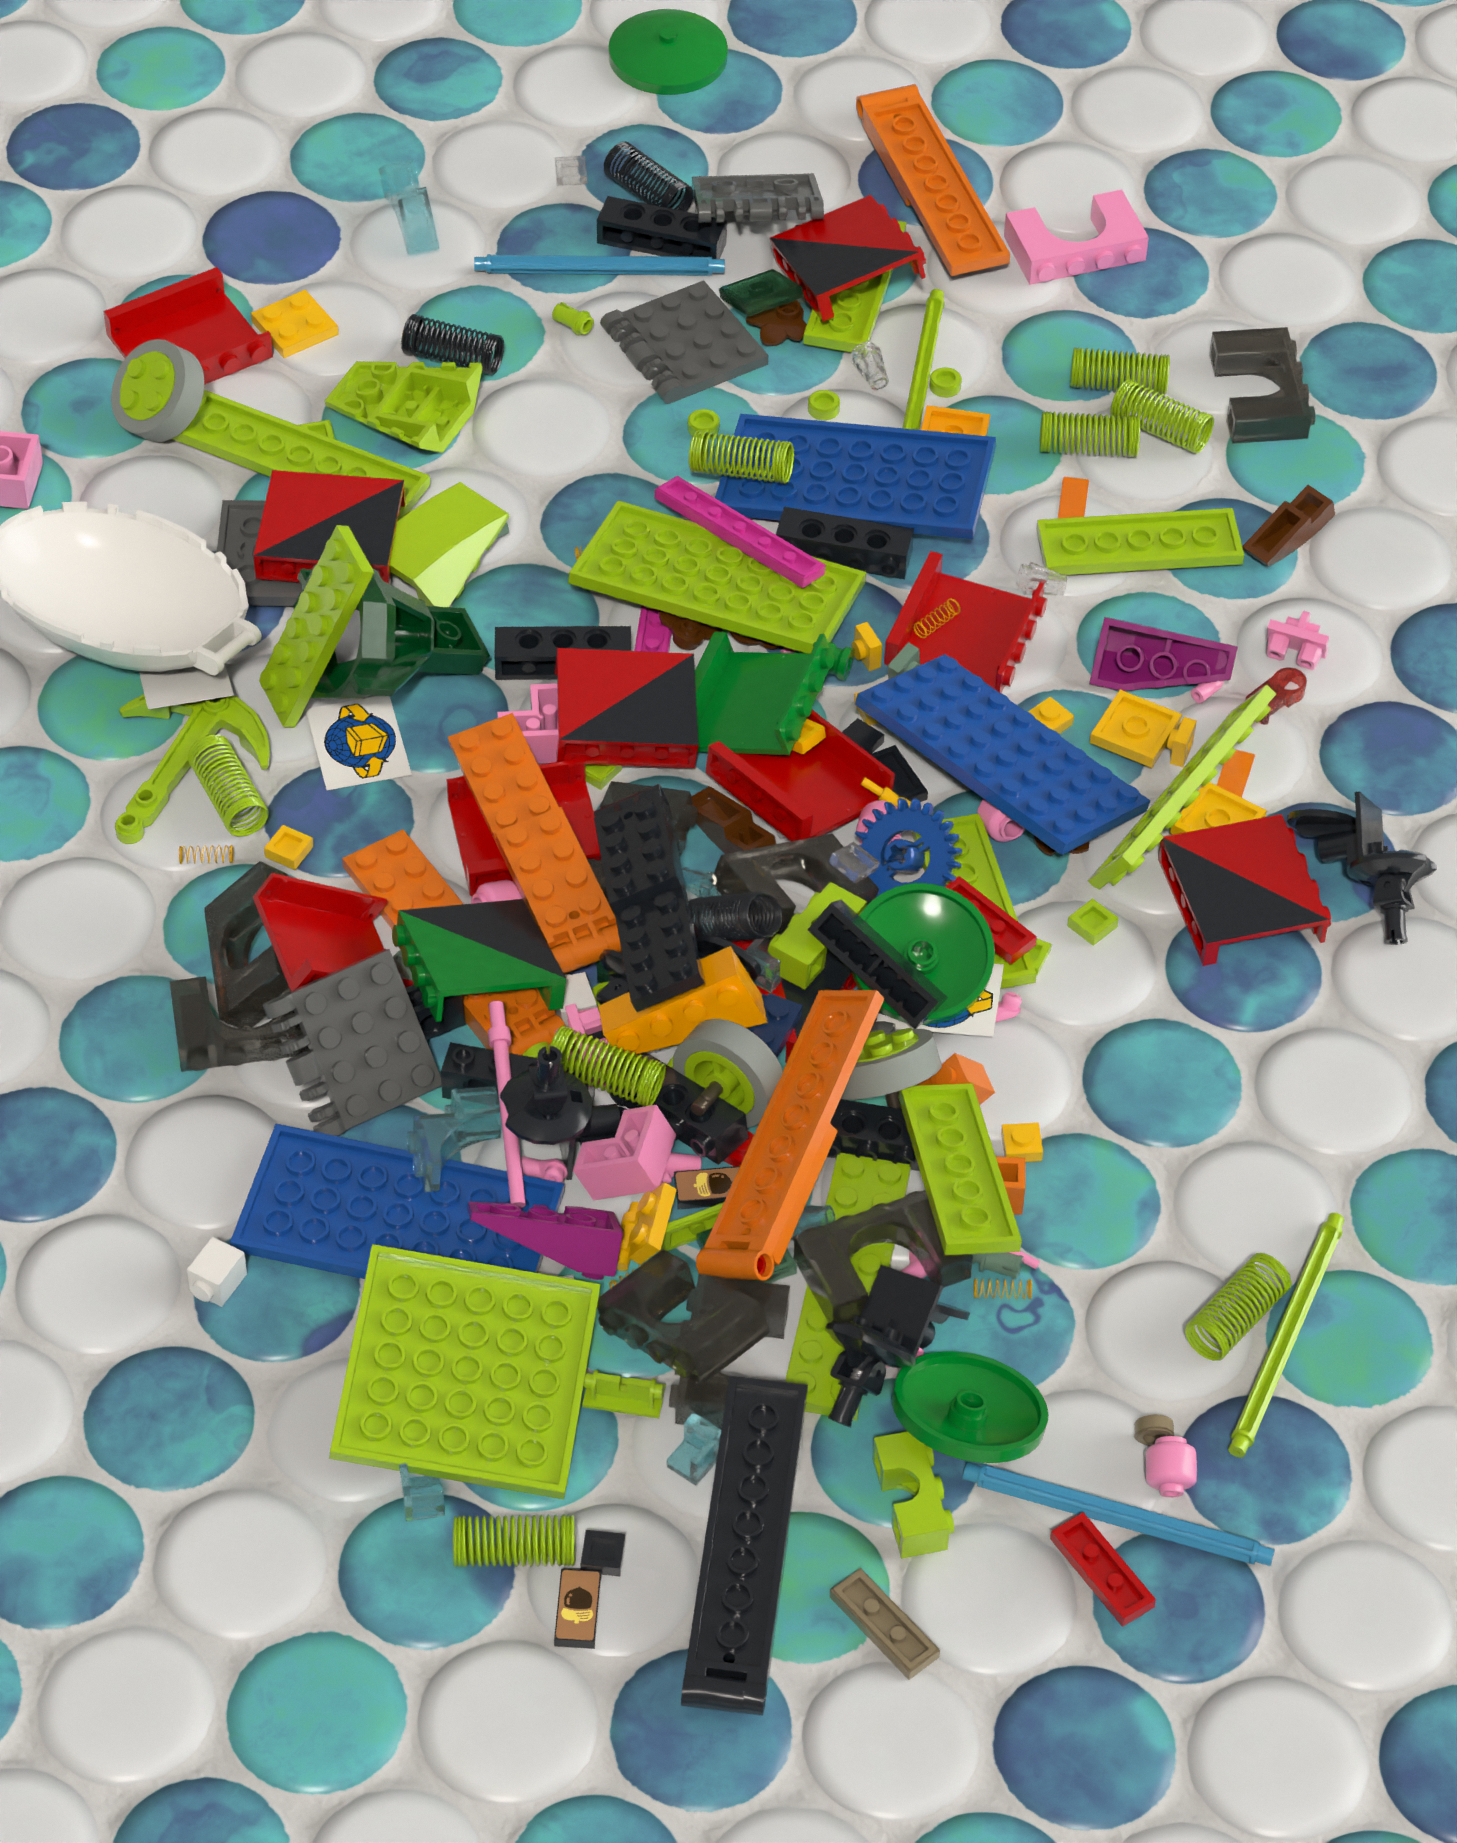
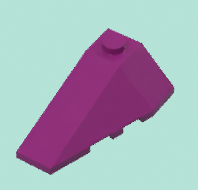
M1104 617L1089 684L1129 691L1231 680L1238 646Z
M468 1202L467 1210L470 1220L570 1269L582 1272L581 1275L586 1278L602 1280L604 1276L615 1277L623 1232L614 1212L565 1206L564 1213H557L548 1209L545 1205H533L532 1208H529L528 1212L521 1211L520 1207L510 1203Z

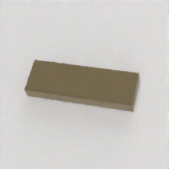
M861 1568L830 1590V1598L908 1680L940 1657L939 1648Z

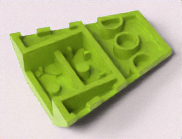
M356 361L324 402L327 407L383 434L405 441L421 449L443 453L474 413L482 364L470 363L469 368L456 367L455 362H442L441 367H425L424 362H412L408 367H398L397 362Z
M459 482L430 498L397 520L390 556V572L416 588L418 599H422L426 606L449 607L455 598L458 599L464 590L465 581L470 573H474L480 565V557L485 550L490 549L509 519V514Z

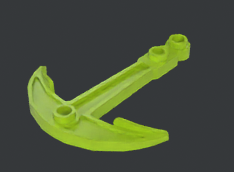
M142 694L119 709L122 717L147 716L169 719L171 712L190 717L149 780L142 783L125 807L126 812L122 813L116 820L115 831L118 840L124 844H134L143 838L144 828L153 824L169 801V794L191 767L187 756L190 748L201 738L215 735L221 728L239 736L240 745L256 759L261 770L268 769L270 746L267 732L252 708L235 695L148 709L145 695Z

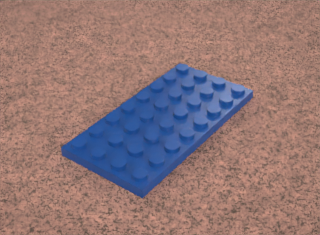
M740 413L734 433L736 438L737 436L742 438L746 436L747 439L749 437H752L753 440L755 438L759 440L763 438L764 441L766 439H769L770 442L772 440H775V442L779 440L793 444L794 462L792 474L786 484L776 483L775 481L770 482L769 480L766 482L763 479L759 481L758 479L753 480L746 477L743 479L741 477L736 478L735 476L722 475L715 499L749 518L780 520L783 508L789 507L914 528L915 534L973 539L996 449V437ZM734 439L732 440V444H731V454H730V460H729V465H730V466H731V462H732V452H733V446H734ZM738 440V443H737V453H736V459H735V468H736L737 461H738V451H739V445H740V444H739V440ZM745 440L742 449L741 468L744 458ZM751 441L748 446L747 467L749 464ZM755 442V446H754V455H753V461H752V470H753L754 463H755V453H756V448H757V447H756V442ZM762 442L759 451L758 470L761 461ZM768 443L765 448L764 469L766 466ZM772 445V448H771V456H770V462H769V472H770L771 465H772V456H773V450H774V449H773V445Z
M946 654L866 689L857 695L855 701L857 707L1061 855L1135 818L1148 809L1151 800L1142 795L1135 787L1125 783L1114 775L1110 769L1097 763L1086 755L1082 749L1076 748L1062 738L1058 732L1045 726L1031 713L1024 711L1010 701L1006 695L993 689L981 677L972 674L958 664L954 658Z
M275 1124L230 1240L231 1246L243 1251L247 1255L361 1279L366 1277L372 1244L538 1273L544 1256L470 1220L467 1210L468 1202L510 1203L507 1171L281 1124ZM523 1175L526 1206L521 1208V1211L528 1212L529 1208H532L533 1205H545L548 1209L558 1213L564 1195V1183Z

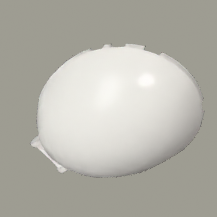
M62 502V509L43 512L42 507L38 506L22 511L0 525V596L21 620L33 630L50 641L79 655L116 668L134 671H166L194 666L210 675H217L223 670L224 664L248 645L253 646L261 640L262 635L259 628L253 623L244 620L249 604L245 582L237 568L232 570L226 564V556L219 551L214 554L206 548V540L171 521L141 510H137L135 515L118 512V505L108 504L107 510L88 508L87 502Z

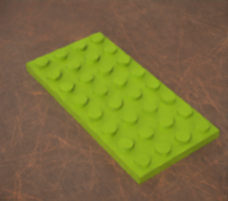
M618 500L570 570L568 583L586 590L610 595L616 599L627 600L644 605L647 608L661 610L681 618H688L712 627L739 633L742 636L763 640L776 646H783L811 654L813 644L817 641L820 634H825L828 643L832 641L863 588L867 572L813 557L826 565L825 574L804 588H801L695 522Z

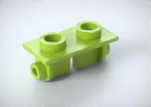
M594 1370V1373H586L584 1388L586 1390L582 1407L659 1419L666 1384L657 1383V1379L649 1381L636 1378H621V1376L599 1373V1370Z

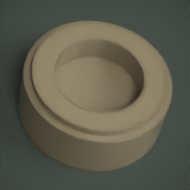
M1164 1415L1143 1416L1134 1423L1135 1439L1141 1444L1151 1446L1155 1444L1157 1438L1174 1436L1173 1420Z

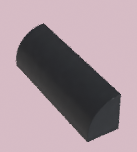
M842 899L831 902L808 928L810 933L872 990H877L884 998V1001L914 1029L923 1024L948 998Z

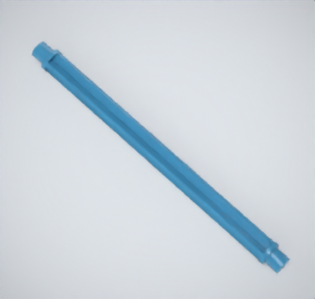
M487 254V257H474V271L528 274L712 276V273H725V259L668 256Z
M967 1462L963 1479L977 1483V1486L1077 1515L1084 1512L1088 1518L1249 1564L1254 1565L1255 1562L1267 1566L1272 1564L1275 1549L1262 1546L1259 1541L983 1464L979 1466Z

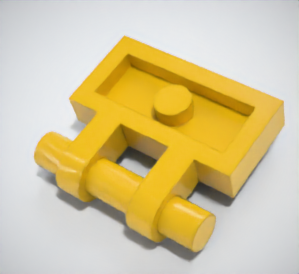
M664 1182L652 1192L647 1191L639 1202H632L630 1204L628 1212L624 1213L621 1221L623 1236L616 1270L627 1271L630 1261L641 1265L661 1250L676 1188Z

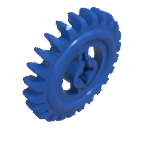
M899 798L897 801L898 809L891 802H885L886 814L878 809L872 810L876 822L868 819L862 820L868 832H855V835L863 843L850 846L852 850L860 853V857L849 862L852 865L861 866V870L854 873L852 877L866 880L859 886V891L868 892L873 890L867 898L869 902L885 891L897 886L912 883H928L945 887L947 881L952 882L956 880L957 877L952 873V869L961 868V863L955 861L954 857L960 855L962 849L953 847V844L959 840V835L949 834L953 828V822L946 821L942 823L944 819L943 811L937 810L933 814V805L931 803H925L921 810V803L915 798L911 800L909 808L907 801ZM904 831H914L922 836L915 842L904 839L891 841L895 835ZM930 849V862L927 870L920 878L912 882L903 883L893 878L898 872L914 873L918 871L924 864L925 852Z

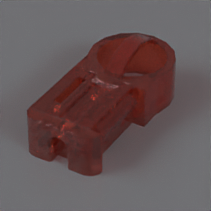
M1282 668L1248 694L1245 700L1265 685H1268L1276 693L1268 704L1271 708L1270 712L1259 723L1267 725L1269 717L1284 705L1289 708L1294 703L1301 701L1305 695L1306 676L1296 668ZM1289 682H1293L1300 687L1294 690L1285 689Z

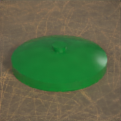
M658 9L634 15L622 22L614 30L609 41V63L614 73L633 88L653 94L678 95L704 88L722 74L727 64L728 45L725 35L720 28L709 19L684 10Z
M905 884L894 887L877 896L859 915L948 997L921 1025L941 1023L961 1015L971 1008L984 993L994 966L995 948L993 936L981 912L961 894L935 884ZM851 970L859 990H872ZM883 1001L880 1012L898 1021L908 1023L890 1005Z
M933 1352L917 1357L914 1366L902 1368L897 1375L892 1392V1406L897 1419L913 1437L940 1453L977 1463H1002L1030 1454L1043 1439L1049 1414L1042 1394L1025 1376L999 1361L967 1352Z

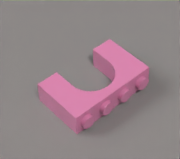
M1117 190L1093 195L1090 219L1099 236L1083 242L1066 241L1051 234L1045 227L1035 207L1006 213L1004 238L1029 285L1146 261L1149 237L1124 192Z

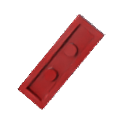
M960 876L945 886L967 898L981 912L991 930L995 953L1009 964H1013L1036 946V935Z
M1084 1512L1051 1531L1050 1540L1122 1627L1155 1608V1597Z

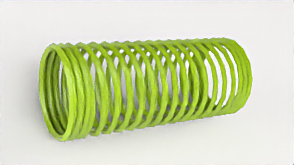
M1074 347L1070 387L1082 388L1085 374V388L1087 389L1091 372V389H1094L1097 371L1096 388L1099 390L1103 369L1102 389L1105 390L1108 374V390H1111L1114 372L1113 390L1116 391L1119 371L1120 386L1124 382L1126 369L1125 380L1130 379L1131 374V380L1135 382L1137 372V383L1141 385L1143 371L1142 385L1146 388L1149 369L1148 387L1151 390L1155 368L1154 391L1159 392L1160 395H1166L1170 356L1169 354L1167 356L1166 354H1161L1158 360V355L1154 354L1152 361L1151 353L1147 357L1144 352L1141 358V354L1138 352L1135 359V353L1132 352L1129 360L1128 351L1125 352V356L1123 351H1120L1118 357V352L1115 350L1112 358L1111 350L1107 354L1104 349L1101 355V350L1098 349L1095 356V349L1093 348L1089 357L1088 348L1085 349L1084 353L1082 347Z
M1130 379L1125 380L1119 386L1110 409L1111 415H1114L1115 418L1119 415L1120 419L1125 415L1127 420L1131 411V416L1133 417L1136 413L1137 417L1142 415L1140 429L1168 440V442H1172L1174 445L1177 444L1179 447L1188 449L1195 454L1205 447L1214 426V417L1212 415L1200 412L1199 409L1195 410L1194 407L1190 408L1189 405L1185 406L1184 403L1180 404L1179 400L1175 401L1174 398L1170 399L1169 396L1160 395L1159 392H1155L1153 389L1150 390L1149 387L1145 388L1144 385L1140 386L1139 383ZM1128 391V393H1127V395H1126V397H1125V399H1124L1123 405H1122V407L1120 408L1121 403H1122V400H1123V398H1124L1126 392Z
M1051 411L1042 412L1040 452H1051L1054 423L1053 452L1056 453L1060 422L1059 453H1062L1064 428L1065 453H1068L1070 427L1071 454L1074 453L1076 425V453H1080L1083 424L1082 454L1084 455L1089 423L1088 454H1091L1094 428V455L1097 454L1099 427V454H1103L1106 426L1105 455H1109L1112 425L1111 455L1114 456L1118 424L1117 456L1119 457L1124 424L1123 456H1126V447L1128 457L1136 458L1138 456L1140 440L1139 416H1128L1126 420L1125 415L1120 419L1119 415L1116 418L1114 415H1111L1109 418L1106 414L1103 419V415L1100 414L1097 420V415L1094 414L1091 417L1090 413L1087 417L1084 413L1081 414V417L1079 413H1076L1074 418V414L1071 412L1068 418L1067 412L1063 416L1061 412L1056 415L1055 411L1053 413Z
M697 430L692 436L689 447V468L691 472L712 473L713 475L718 473L719 476L729 475L730 477L735 476L736 478L741 477L743 479L746 477L747 479L752 478L759 481L763 479L766 482L769 480L770 482L775 481L776 483L786 484L792 474L794 447L791 442L787 441L781 442L778 440L775 442V440H772L770 442L769 439L764 441L763 438L760 440L755 438L753 440L752 437L747 439L746 436L743 438L737 436L736 438L735 435L730 437L729 434L725 436L723 433L719 436L718 433L713 435L712 432L708 434L706 431ZM710 436H711V445H710V452H709V461H708V464H707V456H708V448H709V438H710ZM717 437V444H716V449H715V460H714V464H712V458H713V453H714V443H715L714 441H715V438ZM721 438H722L723 443H722V448H721V460H720V463H719V466H718V457H719V451H720V441H721ZM727 438H728V447H727L726 463H725V466H724L725 448H726V441H727ZM734 439V446H733V452H732V462H731V466H730V465H729V460H730V454H731V444H732V440ZM738 440H739V444H740V445H739V451H738V461H737V465H736V468H735V459H736V453H737V443H738ZM745 440L744 458L741 468L742 449ZM751 441L749 464L747 467L748 446ZM755 442H756V447H757V448H756V453H755V463H754V467H753V470H752V461H753V455H754V446H755ZM762 442L761 461L758 470L759 451ZM768 443L766 466L764 469L765 448ZM772 445H773V449H774V450H773V456H772V465H771V469H770V472H769V462H770V456H771V448H772Z
M209 735L195 742L187 755L188 762L200 780L214 808L217 810L227 831L231 835L239 837L253 834L261 829L269 816L268 809L261 800L259 793L249 779L247 772L244 770L226 737ZM215 744H223V745H226V746H216V747H213V748L207 750L206 752H204V753L200 756V758H199V759L197 760V762H196V759H197V757L199 756V754H200L202 751H204L206 748H208V747H210V746H213V745H215ZM225 748V750H219L214 753H211L199 765L200 760L209 752L216 749ZM219 753H224L223 755L214 757L213 759L208 761L206 765H203L205 761L208 760L210 757ZM225 771H228V772H226L225 774H223V775L217 777V776L220 775L221 773H223V772H225ZM233 779V780L230 781L229 783L223 785L225 782H227V781ZM250 806H252V807H251L248 811H246L245 813H243V814H241V815L234 816L235 814L240 813V812L244 811L245 809L249 808ZM256 806H258L257 809L248 817L237 821H231V819H237L247 815ZM260 807H261V810H260L259 814H258L254 819L250 820L249 822L244 823V824H241V825H232V824H230V823H240V822H243V821H246V820L250 819L251 817H253V816L259 811V809H260ZM256 821V822L253 823L252 825H250V826H248V827H246V828H243V829H234V828H233V827H243V826L249 825V824H251L252 822Z
M565 1025L557 1030L550 1046L558 1048L562 1053L561 1064L563 1065V1071L566 1072L569 1068L568 1073L572 1074L575 1070V1076L582 1083H588L589 1086L594 1085L595 1089L600 1088L601 1091L606 1090L607 1093L613 1092L614 1096L619 1094L620 1098L631 1099L632 1103L637 1102L638 1105L643 1107L651 1106L655 1102L665 1077V1063L658 1062V1060L654 1061V1059L648 1062V1057L642 1059L641 1054L636 1057L635 1052L631 1054L629 1050L624 1052L623 1047L619 1049L617 1045L612 1047L611 1043L605 1044V1040L599 1043V1038L594 1040L593 1036L587 1038L586 1033L582 1035L580 1031L575 1033L574 1029ZM576 1038H577V1041H576L574 1050H573V1052H572V1054H571V1057H570V1059H569V1061H568V1058H569V1055H570V1051H571L572 1046H573V1044H574V1042H575V1040H576ZM582 1040H583L581 1050H580L579 1055H578V1057H577V1059H576V1061H575V1057H576L577 1051H578L579 1046H580V1044H581V1042H582ZM589 1043L586 1055L583 1059L582 1064L580 1065L585 1049ZM594 1045H595V1049H594L593 1055H592L591 1060H590V1062H589V1064H588V1066H587V1063H588L590 1054H591L592 1049H593V1047H594ZM600 1048H601V1051H600L598 1060H597L596 1065H595V1067H594V1069H593V1066H594L596 1057H597L598 1052H599V1050H600ZM606 1051H607L605 1060H604L603 1065H602V1067H601V1069H600L601 1062H602L603 1057H604V1055H605V1053H606ZM612 1053H613L612 1060H611L610 1065H609V1067H608V1070H607V1072H606L607 1065H608L609 1060H610V1058H611V1055H612ZM618 1056H619L617 1065H616L615 1070H614V1072H613V1074H612L614 1065H615L616 1060H617V1058H618ZM624 1059H625L623 1068H622V1070H621V1072H620V1075H619V1077H618L620 1068H621L622 1063H623V1061H624ZM631 1059H632L630 1068H629L628 1073H627V1075H626V1077H625L627 1068H628L629 1063H630V1061H631ZM636 1064H637L635 1073H634L633 1078H632V1080H631L633 1071H634L635 1066H636ZM642 1067H643L642 1073H641L640 1078H639V1080H638L640 1071H641V1069H642Z
M1265 1253L1253 1255L1201 1311L1186 1324V1338L1193 1349L1206 1359L1221 1361L1250 1329L1266 1315V1312L1291 1289L1292 1282L1286 1268L1271 1255ZM1255 1262L1265 1264L1271 1268L1282 1280L1284 1289H1282L1281 1283L1272 1272L1261 1265L1255 1264ZM1256 1267L1267 1272L1275 1280L1279 1288L1265 1274L1257 1270ZM1195 1325H1197V1328L1203 1336V1338L1214 1348H1217L1222 1352H1217L1211 1349L1208 1345H1206L1196 1332ZM1201 1327L1204 1328L1205 1331L1210 1335V1337L1214 1339L1216 1342H1218L1220 1346L1213 1343L1204 1334Z
M549 1514L546 1516V1533L544 1535V1518L540 1515L538 1540L536 1516L533 1515L531 1544L529 1516L526 1515L524 1522V1546L521 1515L517 1519V1543L515 1517L513 1515L510 1517V1540L508 1537V1517L506 1515L503 1517L502 1542L501 1520L499 1515L496 1517L495 1546L493 1516L491 1515L489 1517L488 1550L486 1517L484 1515L482 1516L481 1549L479 1517L476 1515L474 1521V1546L472 1540V1517L470 1515L467 1517V1530L466 1517L464 1515L462 1517L455 1515L453 1518V1565L455 1568L457 1566L459 1568L461 1566L467 1568L469 1558L473 1568L476 1565V1560L480 1568L483 1566V1561L488 1568L491 1560L492 1565L496 1567L498 1558L499 1565L503 1567L505 1556L508 1567L512 1564V1558L516 1567L519 1565V1559L523 1567L526 1565L527 1559L528 1565L532 1567L534 1556L535 1564L539 1567L541 1553L542 1564L545 1567L548 1564V1554L552 1567L555 1564V1556L559 1567L561 1565L564 1567L566 1565L568 1567L575 1565V1526L573 1514L571 1516L569 1514L561 1516L560 1539L558 1516L555 1514L553 1517L552 1536L551 1516Z

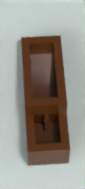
M1307 485L1291 503L1284 501L1242 546L1243 550L1267 567L1273 565L1305 544L1335 516L1333 501L1310 485Z
M708 786L682 802L683 808L707 837L723 853L749 873L753 874L779 859L775 835L755 824L749 809L714 788Z

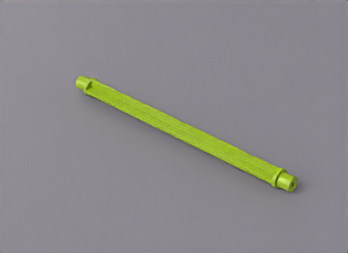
M940 289L931 290L930 296L926 300L924 321L902 427L904 429H920L928 379L939 331V322L945 305L944 293Z
M1330 1213L1326 1222L1322 1223L1318 1237L1236 1428L1231 1434L1232 1442L1228 1451L1235 1457H1244L1248 1447H1251L1254 1443V1437L1337 1242L1342 1236L1341 1228L1345 1219L1338 1213Z

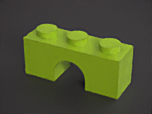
M832 882L821 893H814L807 908L801 914L796 913L782 935L777 934L771 940L768 947V953L770 954L768 970L805 990L825 968L827 947L810 933L808 928L831 902L842 899L852 910L860 915L866 907L867 901Z
M908 1431L874 1437L872 1460L881 1491L901 1489L914 1496L909 1501L893 1504L891 1526L901 1559L948 1550L949 1534L954 1533V1521L951 1511L949 1509L944 1510L941 1500H944V1488L940 1476L934 1477L931 1468L934 1467L932 1448L921 1443Z

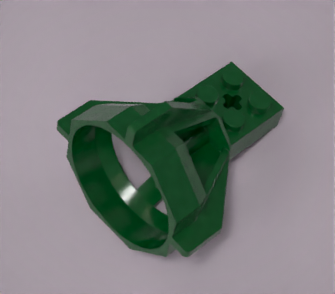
M301 569L297 575L302 586L300 594L304 591L313 569ZM373 569L374 574L355 609L360 613V640L356 659L338 663L334 650L311 698L365 699L371 695L393 696L416 672L479 675L490 655L465 608L426 606L422 599H417L384 582L378 571ZM300 594L294 603V609L299 601Z

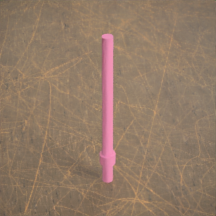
M493 1001L489 1003L491 1028L488 1030L489 1046L494 1050L510 1204L523 1208L526 1206L519 1139L505 1126L508 1113L500 1098V1093L506 1083L512 1079L508 1046L511 1045L510 1028L505 1023L503 1002Z

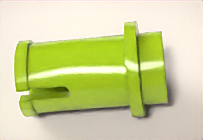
M564 302L558 303L552 312V319L572 328L573 333L577 335H586L593 327L594 320L589 312L584 310L580 312Z

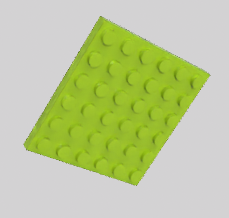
M372 1244L329 1459L564 1500L601 1284Z

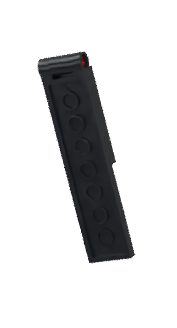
M657 784L594 811V822L609 905L615 913L630 1000L636 1012L705 984L670 814V805L660 784Z
M729 1376L683 1680L681 1706L764 1715L808 1385Z

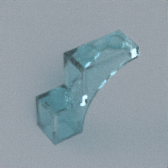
M414 159L380 167L379 174L384 197L391 203L397 216L407 255L439 249L427 187L420 188Z
M495 1086L451 1090V1105H445V1113L413 1116V1131L407 1132V1149L409 1154H415L413 1155L415 1177H421L425 1192L440 1191L441 1170L445 1163L458 1151L478 1142L499 1139L501 1137L500 1104Z

